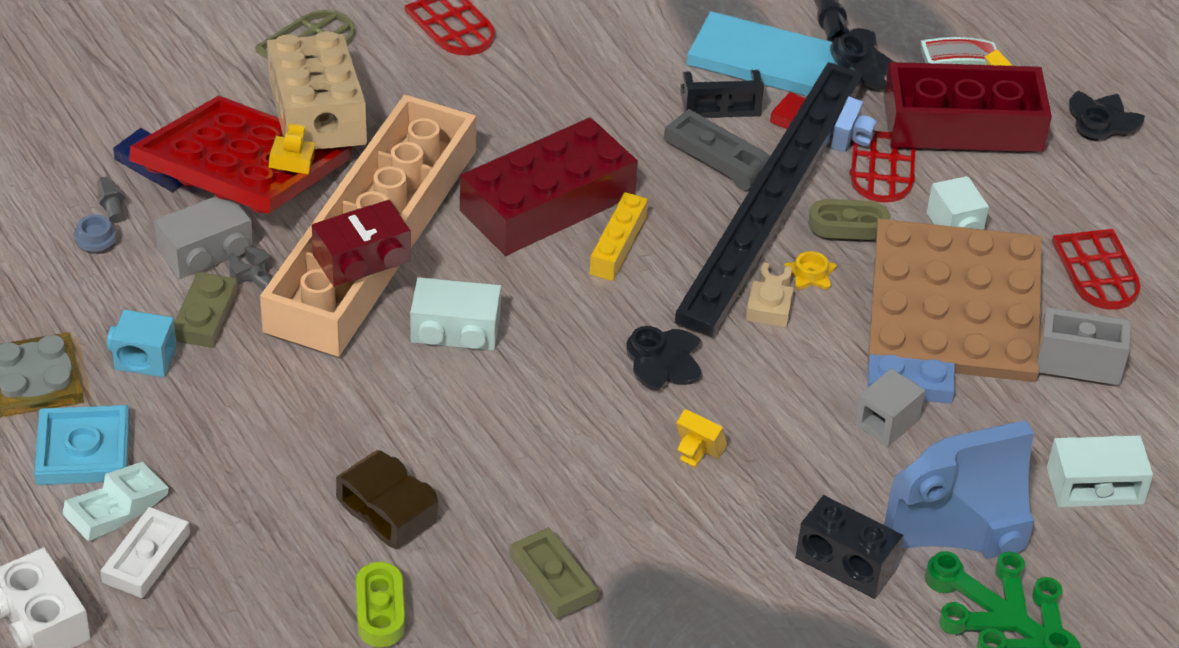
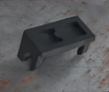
M759 69L750 70L752 78L750 81L693 82L691 71H684V84H681L680 88L684 112L690 109L704 118L760 117L764 83L762 82Z

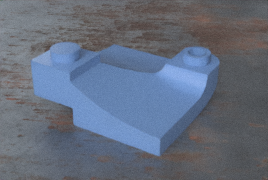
M1027 420L945 438L928 447L915 462L896 474L890 491L884 525L904 535L901 549L927 546L955 547L982 552L985 559L997 557L1008 551L1018 553L1027 550L1034 519L1030 514L1029 463L1034 432Z

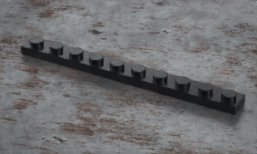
M831 62L826 64L676 310L674 323L710 337L715 335L834 133L836 122L848 97L854 98L860 89L863 73Z

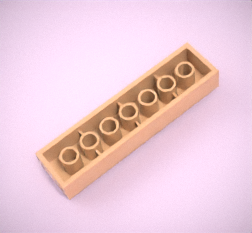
M404 94L312 224L389 199L411 230L412 248L476 152V115ZM310 225L260 295L262 332L339 357L399 266L333 287L313 256L312 228Z

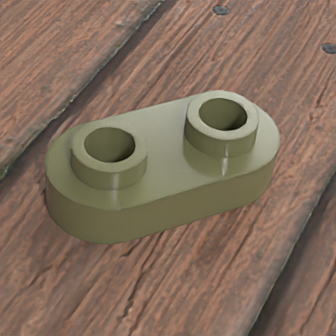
M822 199L811 206L808 224L815 234L823 238L875 240L878 218L890 220V213L885 206L874 201Z

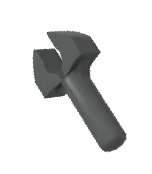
M247 246L245 247V259L250 264H244L231 253L229 259L230 277L237 278L238 285L246 281H253L264 291L272 280V277L266 272L272 268L271 256L264 249Z

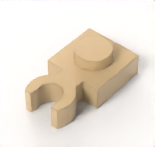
M764 262L762 264L759 281H753L745 321L787 327L794 287H789L792 274L790 266H785L782 275L775 276L769 273V263Z

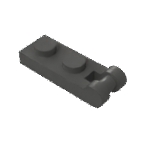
M690 109L667 125L664 130V140L731 177L734 184L741 190H748L753 186L770 158V155Z

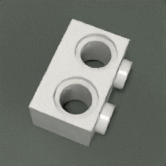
M44 547L0 566V618L8 616L12 622L10 629L19 648H74L91 640L86 609Z

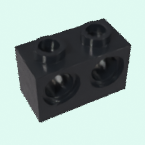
M823 495L801 522L795 558L876 599L897 570L904 535Z

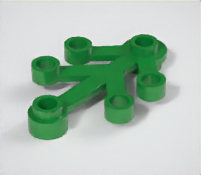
M941 551L929 559L925 581L932 590L939 593H951L958 590L988 611L969 612L963 604L949 602L942 607L939 625L945 632L960 634L963 631H981L976 648H1081L1078 639L1062 627L1058 607L1062 586L1056 579L1042 577L1034 585L1032 600L1037 606H1040L1042 626L1028 617L1021 583L1025 561L1018 553L1004 552L999 555L995 574L1002 582L1005 600L965 573L963 564L956 554L949 551ZM1005 565L1012 566L1015 569L1006 568ZM1041 591L1051 592L1053 595H1047ZM948 616H956L960 620H952ZM1001 631H1017L1025 638L1006 639V636ZM991 642L998 647H990L986 643Z

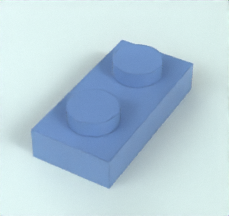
M870 354L867 388L892 368L925 390L924 401L952 404L955 363L941 362L935 359L920 360L902 358L895 355Z

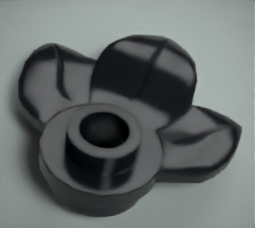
M854 28L849 33L835 38L830 45V52L835 62L839 66L863 73L862 83L874 89H885L886 80L884 77L887 76L889 62L895 61L874 47L876 43L875 32L863 28Z
M1076 91L1069 99V109L1077 117L1075 126L1081 134L1089 139L1106 138L1112 133H1133L1140 129L1145 119V116L1142 114L1124 112V106L1119 94H1112L1093 100L1085 93Z
M641 326L635 329L628 338L626 352L634 361V375L644 386L653 390H661L667 380L673 384L686 385L696 382L702 377L699 365L689 354L701 342V339L696 335L681 329H671L662 332L653 326Z

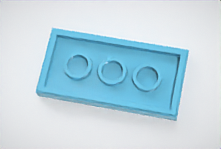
M712 11L709 12L687 54V65L748 81L752 80L750 70L759 69L764 85L806 96L811 91L828 62L837 63L830 52V45L832 43L830 41Z

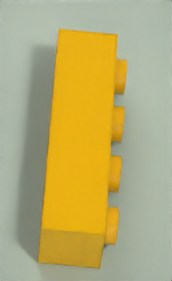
M624 192L590 256L589 275L614 281L647 218L648 198Z

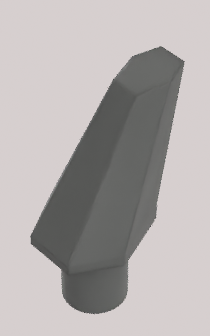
M107 176L99 178L97 181L99 204L107 211L110 222H121L125 218L122 207L125 196Z

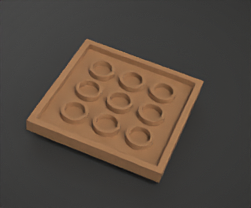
M878 218L867 364L870 354L895 355L901 358L920 360L935 359L941 362L955 363L954 373L1036 382L1039 374L1037 358L1040 339L1042 236Z

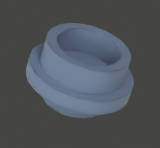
M98 214L85 216L78 222L75 229V243L85 251L99 252L112 246L116 240L115 227L105 216Z

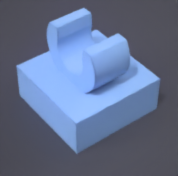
M848 97L836 122L831 148L846 153L851 140L861 146L869 147L874 136L873 129L877 121L868 116H861L863 101Z

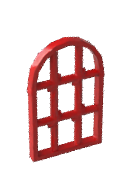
M418 0L405 5V12L436 44L449 53L463 56L480 54L489 49L494 42L493 25L469 0H458L464 5L459 8L453 7L447 0ZM440 1L449 11L443 14L436 13L429 4ZM423 8L432 18L424 21L414 10ZM469 10L480 23L474 25L460 13ZM452 16L453 18L456 17L466 28L459 31L453 30L444 19ZM433 23L439 24L449 35L440 37L429 25ZM483 27H486L488 29L489 33L491 34L488 40L478 31V29H481ZM468 33L473 34L482 44L470 47L460 36ZM447 41H456L461 47L450 45Z
M873 130L874 136L871 140L870 151L857 150V143L853 141L852 165L849 175L851 176L852 187L858 194L868 200L880 203L902 200L910 194L913 183H915V148H911V156L900 155L898 147H892L891 154L879 152L876 150L877 138L889 139L888 132ZM856 156L869 159V173L855 171ZM876 158L888 159L891 162L890 175L877 174V171H875ZM897 161L910 162L909 177H900L896 174ZM856 178H864L868 181L867 190L860 186ZM874 180L887 181L889 184V195L874 194ZM896 182L908 184L906 189L895 194Z
M1113 228L1053 235L1052 243L1073 287L1083 300L1092 306L1105 310L1126 308L1137 300L1141 288L1139 277ZM1109 237L1117 252L1108 253V251H1105L1099 239ZM1092 239L1099 254H1084L1078 241ZM1072 242L1079 257L1068 258L1061 243ZM1120 258L1128 276L1117 275L1110 259ZM1100 260L1101 263L1104 262L1111 278L1099 279V277H1096L1089 262ZM1080 263V265H1083L1090 280L1079 281L1071 264ZM1124 282H1133L1135 292L1130 297H1128L1122 285ZM1113 284V286H1116L1123 300L1108 301L1101 285ZM1084 287L1095 288L1099 298L1088 293Z

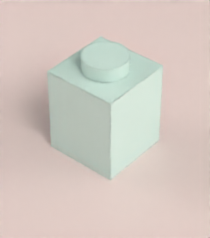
M969 176L932 183L927 215L933 224L984 230L989 206Z

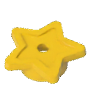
M815 251L803 252L797 256L796 262L784 264V268L785 266L791 267V275L796 277L795 288L798 290L812 285L828 290L831 286L828 276L837 267L835 263L828 262L823 254Z

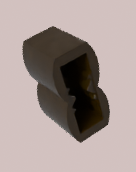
M375 450L336 476V498L351 515L367 523L381 541L394 549L400 548L437 522L438 497L434 489L428 483L420 482L418 479L407 475L404 464L398 458L391 457L381 450Z

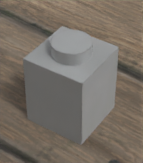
M891 368L859 394L854 425L888 447L920 420L925 390Z

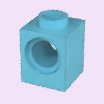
M123 310L117 326H111L107 336V350L112 351L114 369L165 377L177 348L174 317Z

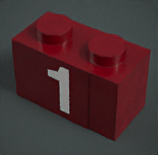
M389 199L311 224L313 256L333 287L411 262V230Z

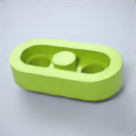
M369 563L362 567L356 576L358 635L362 641L370 646L388 647L397 643L405 631L403 578L399 569L390 563Z

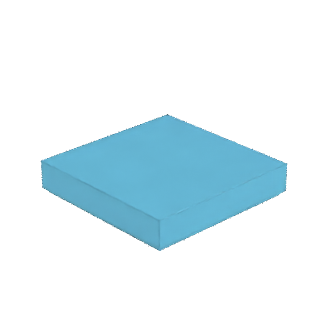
M129 405L39 409L34 473L36 485L104 482L106 473L128 467Z

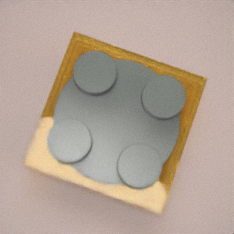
M71 332L0 343V417L39 411L42 408H56L84 403Z

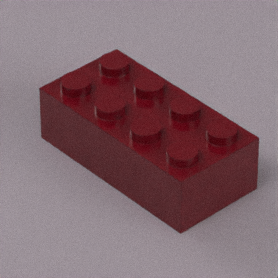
M889 62L883 98L890 147L1044 152L1052 114L1042 67Z
M589 117L460 174L459 211L504 256H507L617 205L624 192L635 195L638 160L594 119Z

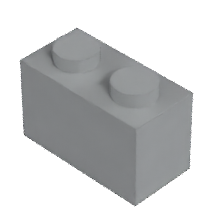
M215 196L154 220L157 250L179 279L230 259L231 253L236 257L245 254V247L247 246L253 247L251 219L238 203L233 200H224Z
M1046 307L1039 339L1037 358L1039 373L1120 385L1130 351L1131 320Z

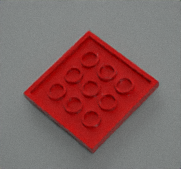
M218 95L131 145L129 161L144 166L150 172L163 173L176 178L186 186H197L210 191L220 199L233 200L246 205L254 212L270 214L351 159L352 146L315 149L309 175L268 168L270 152L276 136L283 137L279 118Z

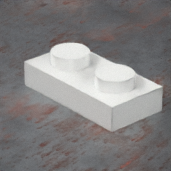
M148 507L100 570L102 583L143 599L190 535L189 522Z

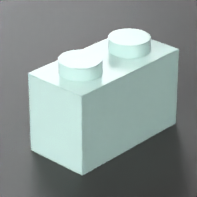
M417 277L410 311L411 343L495 350L500 320L501 285Z
M1141 435L1054 438L1047 465L1058 507L1145 504L1153 477Z

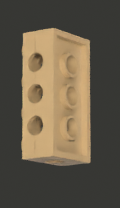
M320 32L311 37L282 35L277 39L267 40L269 83L283 137L288 132L289 123L305 126L303 141L315 142V149L367 145L365 99L344 35L334 32ZM308 55H311V56H315L316 58H310V59H308V58H304V57H305V56H308Z

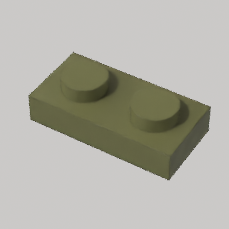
M197 272L174 322L176 342L214 348L238 293L237 278Z
M550 527L510 544L509 557L557 619L597 601L598 589Z

